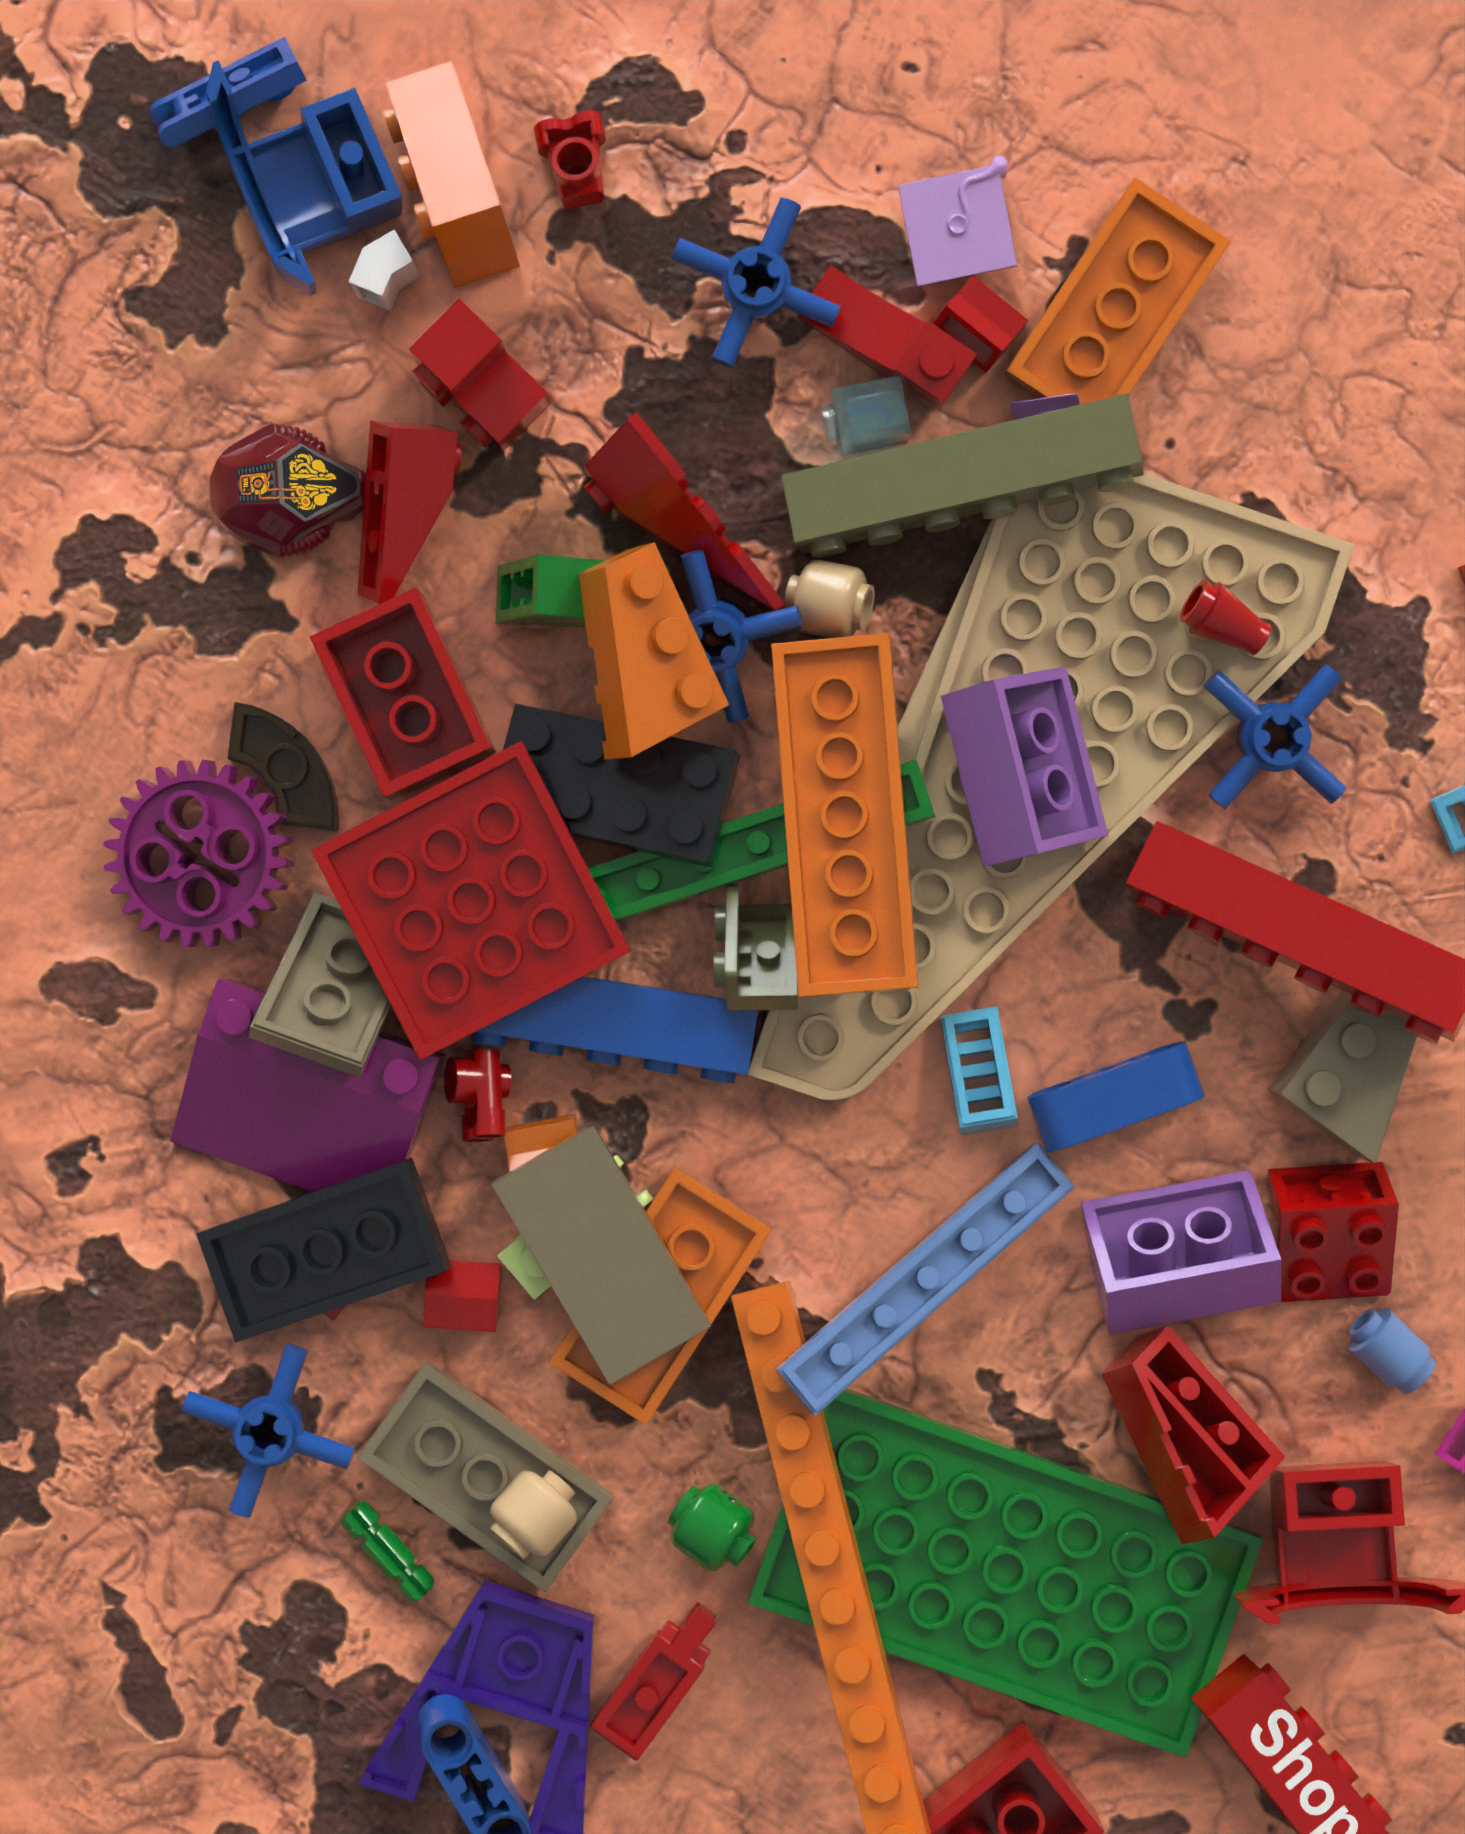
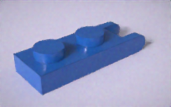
M285 37L222 68L233 92L239 119L243 116L244 112L265 101H278L287 97L297 85L307 81ZM210 74L151 105L150 115L153 122L159 126L158 134L165 146L176 147L216 127L206 94Z

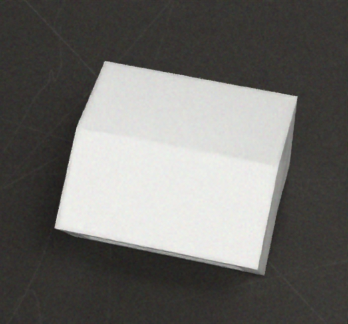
M392 230L362 248L349 279V284L359 299L391 312L400 290L421 277L396 231Z

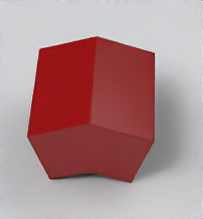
M972 275L944 307L933 324L975 352L977 356L973 364L984 373H987L1025 329L1029 320Z
M449 1260L452 1266L450 1269L426 1278L423 1327L496 1332L500 1311L501 1264Z

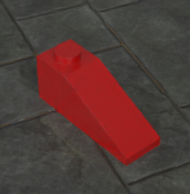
M370 420L358 595L378 604L394 598L453 491L454 475L458 473L461 465V448L457 441L458 431L435 424Z

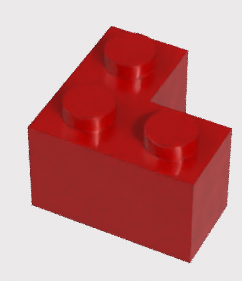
M460 298L409 348L418 365L412 371L420 380L418 383L443 408L451 400L466 415L460 422L461 426L484 448L492 441L504 452L552 404L548 392L506 352L502 340Z

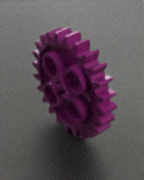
M202 759L196 774L191 761L180 760L177 765V777L168 768L157 767L156 779L158 785L155 786L148 780L138 779L136 785L142 797L138 800L122 796L120 802L129 812L127 818H110L108 821L113 827L121 831L120 839H110L103 843L104 847L118 852V860L104 865V870L120 872L122 880L116 883L110 891L112 894L129 893L131 896L122 910L124 914L144 912L139 925L140 930L151 931L161 924L159 941L172 942L180 932L182 947H195L201 933L206 947H216L220 943L221 930L230 941H238L242 939L239 922H242L249 928H259L262 926L255 910L260 908L266 911H276L278 907L269 897L268 893L271 889H288L289 885L278 878L276 873L277 869L289 868L294 865L292 860L279 856V848L291 844L293 837L276 835L275 828L281 825L287 819V816L282 813H267L266 809L275 798L273 793L265 792L255 797L253 796L258 783L257 778L246 776L236 784L238 768L235 766L225 765L217 776L215 761ZM196 798L201 803L203 817L195 828L190 829L184 823L182 817L183 808L190 799ZM164 821L185 842L204 844L201 849L203 856L235 874L240 880L239 885L236 887L231 885L230 881L211 865L193 864L197 857L196 854L187 846L163 834L158 829L159 823ZM242 832L247 837L249 852L243 861L236 863L229 856L228 843L235 833ZM158 845H162L168 852L169 865L166 871L158 876L152 871L149 859L152 850ZM203 879L209 880L215 889L214 902L206 910L200 908L195 900V889L197 884Z

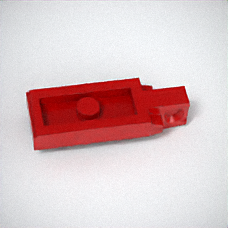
M697 1602L679 1627L668 1620L661 1631L658 1629L591 1720L589 1728L637 1762L703 1672L704 1662L711 1653V1650L704 1646L702 1642L715 1626L716 1622L714 1619L716 1614Z

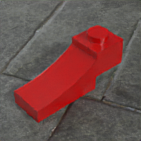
M831 265L811 294L841 306L834 326L831 328L799 313L797 315V318L890 382L895 379L940 411L971 368L977 356L971 349L930 321L927 323L903 311Z

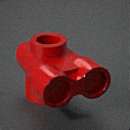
M586 110L576 113L568 119L549 118L538 122L533 128L538 153L549 160L563 206L570 210L601 203L605 198L599 147L606 142L601 114L595 110Z
M474 1049L466 1053L465 1057H450L446 1063L444 1073L446 1099L448 1103L464 1104V1115H462V1141L488 1142L493 1141L494 1138L506 1136L505 1109H502V1098L509 1096L512 1079L509 1065L500 1064V1052L497 1049Z

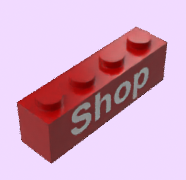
M1243 1653L1191 1697L1194 1704L1296 1834H1389L1385 1827L1392 1822L1390 1816L1369 1792L1362 1798L1351 1784L1359 1778L1358 1775L1337 1750H1333L1328 1755L1322 1748L1318 1740L1325 1733L1302 1706L1296 1711L1291 1708L1284 1699V1696L1291 1689L1268 1662L1262 1668H1259Z

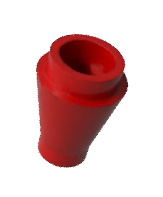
M1205 580L1199 582L1188 596L1180 613V621L1189 626L1190 634L1244 650L1253 656L1263 648L1272 629L1270 624L1261 620L1221 582H1217L1214 585Z

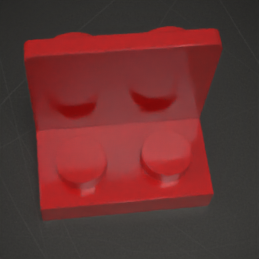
M1371 1162L1268 1169L1267 1189L1278 1221L1277 1248L1281 1257V1302L1389 1295L1392 1287L1399 1203L1384 1163L1376 1162L1375 1164Z

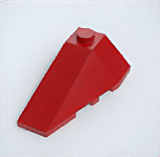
M635 412L584 465L586 475L591 480L584 486V489L604 514L614 509L623 521L679 557L690 551L703 550L710 576L765 612L785 609V603L744 549L736 541L730 543L724 533L727 531L709 503L704 501L699 495L693 497L687 488L690 485L684 477L686 473L640 415Z

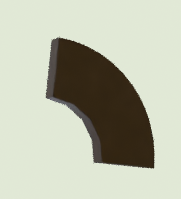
M234 702L227 759L249 766L267 782L275 796L277 813L286 814L287 816L282 825L338 831V803L335 787L322 757L311 742L284 719L264 709Z

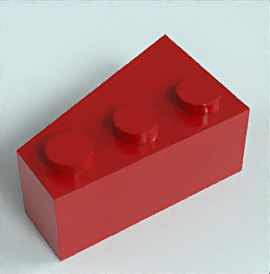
M1169 1325L1136 1336L1101 1374L1181 1544L1215 1538L1285 1458L1284 1454Z

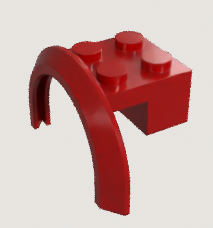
M1386 1461L1277 1466L1269 1475L1277 1583L1237 1591L1234 1593V1601L1267 1624H1281L1280 1617L1276 1615L1280 1612L1331 1605H1411L1437 1609L1446 1614H1460L1465 1610V1582L1397 1577L1394 1526H1405L1400 1465Z

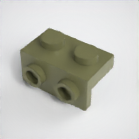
M727 885L726 906H715L716 941H725V952H714L715 987H726L727 1011L798 1010V983L792 905H740L739 885Z

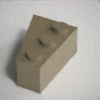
M1341 990L1268 1090L1359 1158L1376 1164L1417 1036L1404 1029L1407 1020L1387 1011L1384 1012L1382 1018L1369 1015L1349 1004L1352 995Z

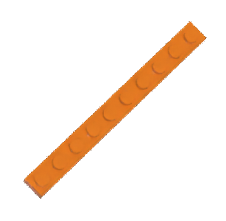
M789 1280L731 1295L866 1834H931L824 1412L821 1410L816 1416L812 1415L774 1370L806 1342L791 1282Z

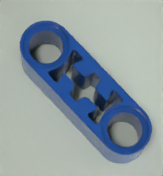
M1180 1041L1047 1087L1027 1096L1046 1152H1052L1188 1105L1205 1097L1186 1041Z
M449 1694L437 1695L429 1699L422 1706L418 1715L422 1751L471 1834H531L523 1798L464 1701ZM445 1725H454L460 1728L454 1735L447 1738H439L433 1735L438 1728ZM468 1760L470 1769L476 1779L485 1782L486 1791L481 1795L474 1779L470 1775L464 1776L462 1765ZM504 1818L514 1820L513 1824L505 1829L496 1830L490 1828L497 1820Z

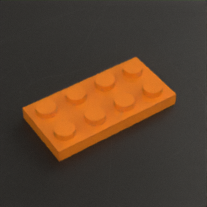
M1134 177L1004 375L1039 398L1078 393L1080 404H1085L1127 393L1129 396L1231 243V240Z
M674 1166L645 1212L712 1324L769 1236L772 1228L677 1166ZM572 1324L557 1347L549 1363L647 1425L708 1329L611 1385L607 1382L574 1324Z

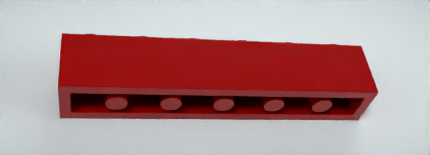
M1156 821L1126 881L1131 893L1137 896L1134 902L1137 907L1163 919H1166L1169 911L1190 921L1187 926L1188 930L1209 941L1219 943L1222 936L1243 945L1240 951L1242 955L1263 966L1272 968L1275 961L1292 967L1297 970L1294 978L1315 990L1327 993L1330 985L1352 995L1349 1004L1369 1015L1382 1018L1384 1012L1387 1011L1405 1019L1407 1022L1404 1029L1428 1042L1437 1044L1441 1036L1452 1042L1455 1041L1465 1021L1464 958Z

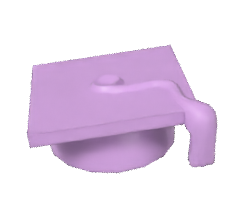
M995 156L991 160L990 165L986 167L898 185L917 287L1017 267L1001 181L1002 178H1006L1008 171V161L1003 156Z

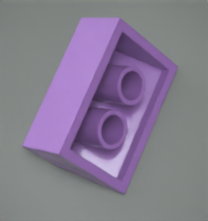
M1066 666L993 679L941 695L946 715V725L951 735L960 771V781L965 791L974 827L975 841L979 847L983 867L1108 836Z
M1251 1170L1081 1202L1096 1289L1109 1335L1281 1302V1257Z

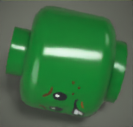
M709 1484L701 1490L695 1485L692 1486L676 1505L667 1522L673 1527L671 1533L672 1544L702 1568L710 1572L721 1569L727 1562L738 1567L757 1540L749 1533L754 1522L752 1510L716 1484Z

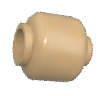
M812 560L805 566L800 576H791L785 593V607H799L803 628L798 630L803 633L825 638L853 636L857 630H865L870 621L874 605V587L867 584L863 571L858 567L825 560Z
M551 1470L543 1478L532 1471H522L492 1503L490 1513L495 1523L491 1526L490 1530L522 1560H525L530 1554L537 1558H545L577 1522L576 1511L568 1502L575 1492Z

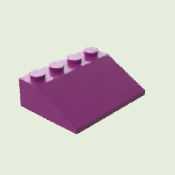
M231 978L217 980L197 1036L170 1142L312 1192L410 1158L446 1054L436 1052L419 1060L411 1042L381 1032L362 1076L359 1078L248 1038L250 1025L267 991Z

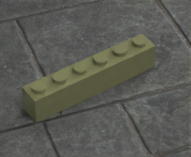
M1127 393L783 474L781 478L795 544L802 554L811 552L813 558H827L845 552V544L868 539L870 545L888 544L902 539V531L925 526L927 532L944 531L960 525L959 518L982 513L985 519L1001 518L1017 512L1018 504L1040 499L1043 506L1057 505L1074 499L1076 497L1075 491L1098 486L1099 492L1118 491L1133 485V478L1143 476L1144 472Z

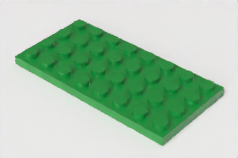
M847 1388L823 1409L885 1652L1175 1755L1187 1757L1202 1715L1201 1711L1191 1700V1697L1215 1678L1240 1607L1234 1601V1593L1247 1587L1263 1542V1538L1259 1534L1227 1523L1213 1539L1181 1544L1161 1500L1156 1497ZM782 1501L748 1596V1604L814 1627Z

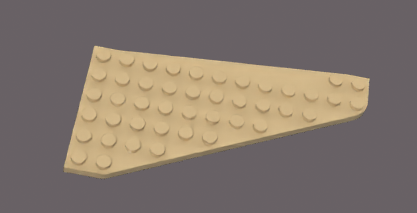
M1145 473L1143 476L1134 477V484L1125 489L1113 492H1099L1098 486L1075 491L1076 497L1065 503L1043 506L1039 499L1018 504V511L1011 515L991 519L898 725L901 764L917 760L935 814V818L906 827L919 988L800 998L798 995V1010H769L749 1066L748 1075L822 1100L848 1098L869 1086L1238 719L1203 687L1216 671L1220 670L1255 702L1325 633L1355 544ZM1205 580L1212 585L1221 582L1261 620L1272 626L1268 640L1256 655L1253 656L1244 650L1189 633V626L1180 621V613L1188 596L1199 582ZM1066 666L1108 836L983 867L979 847L975 841L974 827L965 791L960 781V771L951 735L946 725V715L941 695L993 679Z

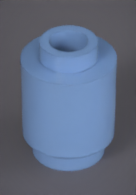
M1383 1308L1377 1312L1374 1309H1369L1352 1323L1349 1329V1335L1352 1336L1348 1344L1349 1351L1388 1388H1398L1403 1394L1411 1393L1425 1383L1434 1371L1436 1361L1429 1355L1430 1347L1389 1308Z

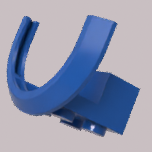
M219 60L213 62L206 88L208 104L224 151L250 215L280 277L306 295H315V281L303 254L402 215V195L356 88L301 108L302 123L248 144L237 114L231 87Z

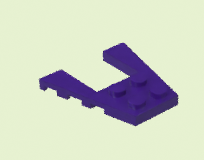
M484 1580L365 1768L359 1785L414 1802L427 1764L422 1751L418 1727L420 1709L434 1696L442 1694L454 1695L459 1699L558 1730L529 1819L531 1834H583L594 1614Z

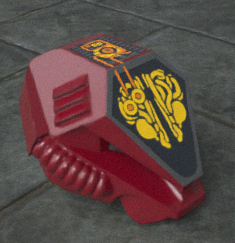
M272 422L232 444L217 459L209 480L211 509L220 525L238 540L277 558H284L286 555L288 557L298 556L300 553L304 554L307 551H311L330 537V530L333 529V526L338 521H350L364 509L366 472L326 453L324 442L319 441L316 436L313 437L312 433H307L305 429L300 430L299 427L293 428L291 425L286 427L284 424L278 425Z

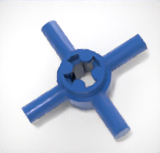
M784 197L779 199L760 246L743 248L730 259L683 238L679 239L674 249L672 260L722 281L723 295L732 312L714 351L712 360L725 367L733 368L753 320L766 319L781 310L782 307H785L832 328L840 312L841 306L791 285L789 267L781 256L801 209V206L791 199ZM756 269L757 274L775 279L772 289L765 286L760 287L756 291L755 297L743 293L746 289L744 273Z
M690 551L681 556L695 608L688 616L729 703L724 708L727 722H738L748 718L749 713L736 666L745 657L750 641L803 628L801 613L798 606L746 617L743 609L735 602L724 598H716L704 551ZM714 623V632L720 636L730 633L731 642L717 644V647L708 645L705 642L706 636L703 626Z
M1325 664L1290 704L1270 702L1257 705L1220 670L1216 671L1203 687L1241 721L1238 727L1237 742L1243 756L1212 789L1208 796L1225 810L1260 770L1281 772L1293 769L1330 804L1334 803L1345 792L1347 787L1308 752L1312 734L1307 718L1337 686L1342 677L1333 668ZM1270 717L1274 724L1279 725L1281 729H1286L1288 735L1287 743H1282L1280 748L1273 753L1272 758V753L1264 748V746L1269 744L1271 737L1268 731L1263 730L1264 726L1270 722Z
M286 1344L269 1394L253 1398L242 1408L189 1391L182 1407V1413L232 1430L235 1447L243 1458L246 1459L229 1507V1511L233 1514L251 1517L267 1468L282 1464L293 1456L295 1452L346 1470L350 1465L355 1448L305 1431L301 1410L291 1400L308 1350L305 1348ZM265 1415L277 1418L273 1428L277 1434L283 1435L280 1445L263 1437L259 1440L255 1435L253 1429L263 1422Z

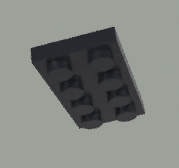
M515 703L503 750L520 741L525 744L572 837L712 867L740 759L737 750L670 736L633 757L604 760L602 741H606L604 722Z
M412 1157L196 1233L235 1343L446 1272L452 1267Z

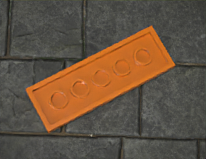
M879 633L771 644L798 995L800 998L919 988L890 634Z

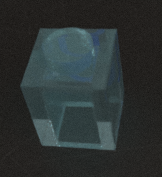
M900 376L831 389L829 397L830 406L821 408L827 443L837 441L840 456L905 444L909 441L911 429Z

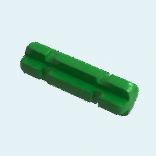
M361 1501L343 1516L341 1520L343 1528L354 1540L359 1537L363 1541L360 1547L390 1581L395 1578L399 1582L396 1588L409 1602L415 1603L432 1589L435 1583L434 1578L422 1564L416 1566L413 1563L415 1556L386 1523L380 1525L377 1522L379 1515L367 1502Z

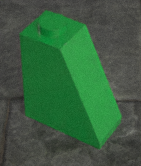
M537 554L499 565L497 568L495 623L586 627L578 574L605 560Z

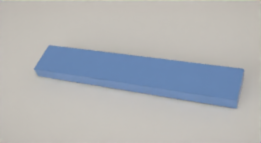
M1039 1143L1032 1144L774 1370L807 1410L816 1416L1073 1190L1075 1186Z

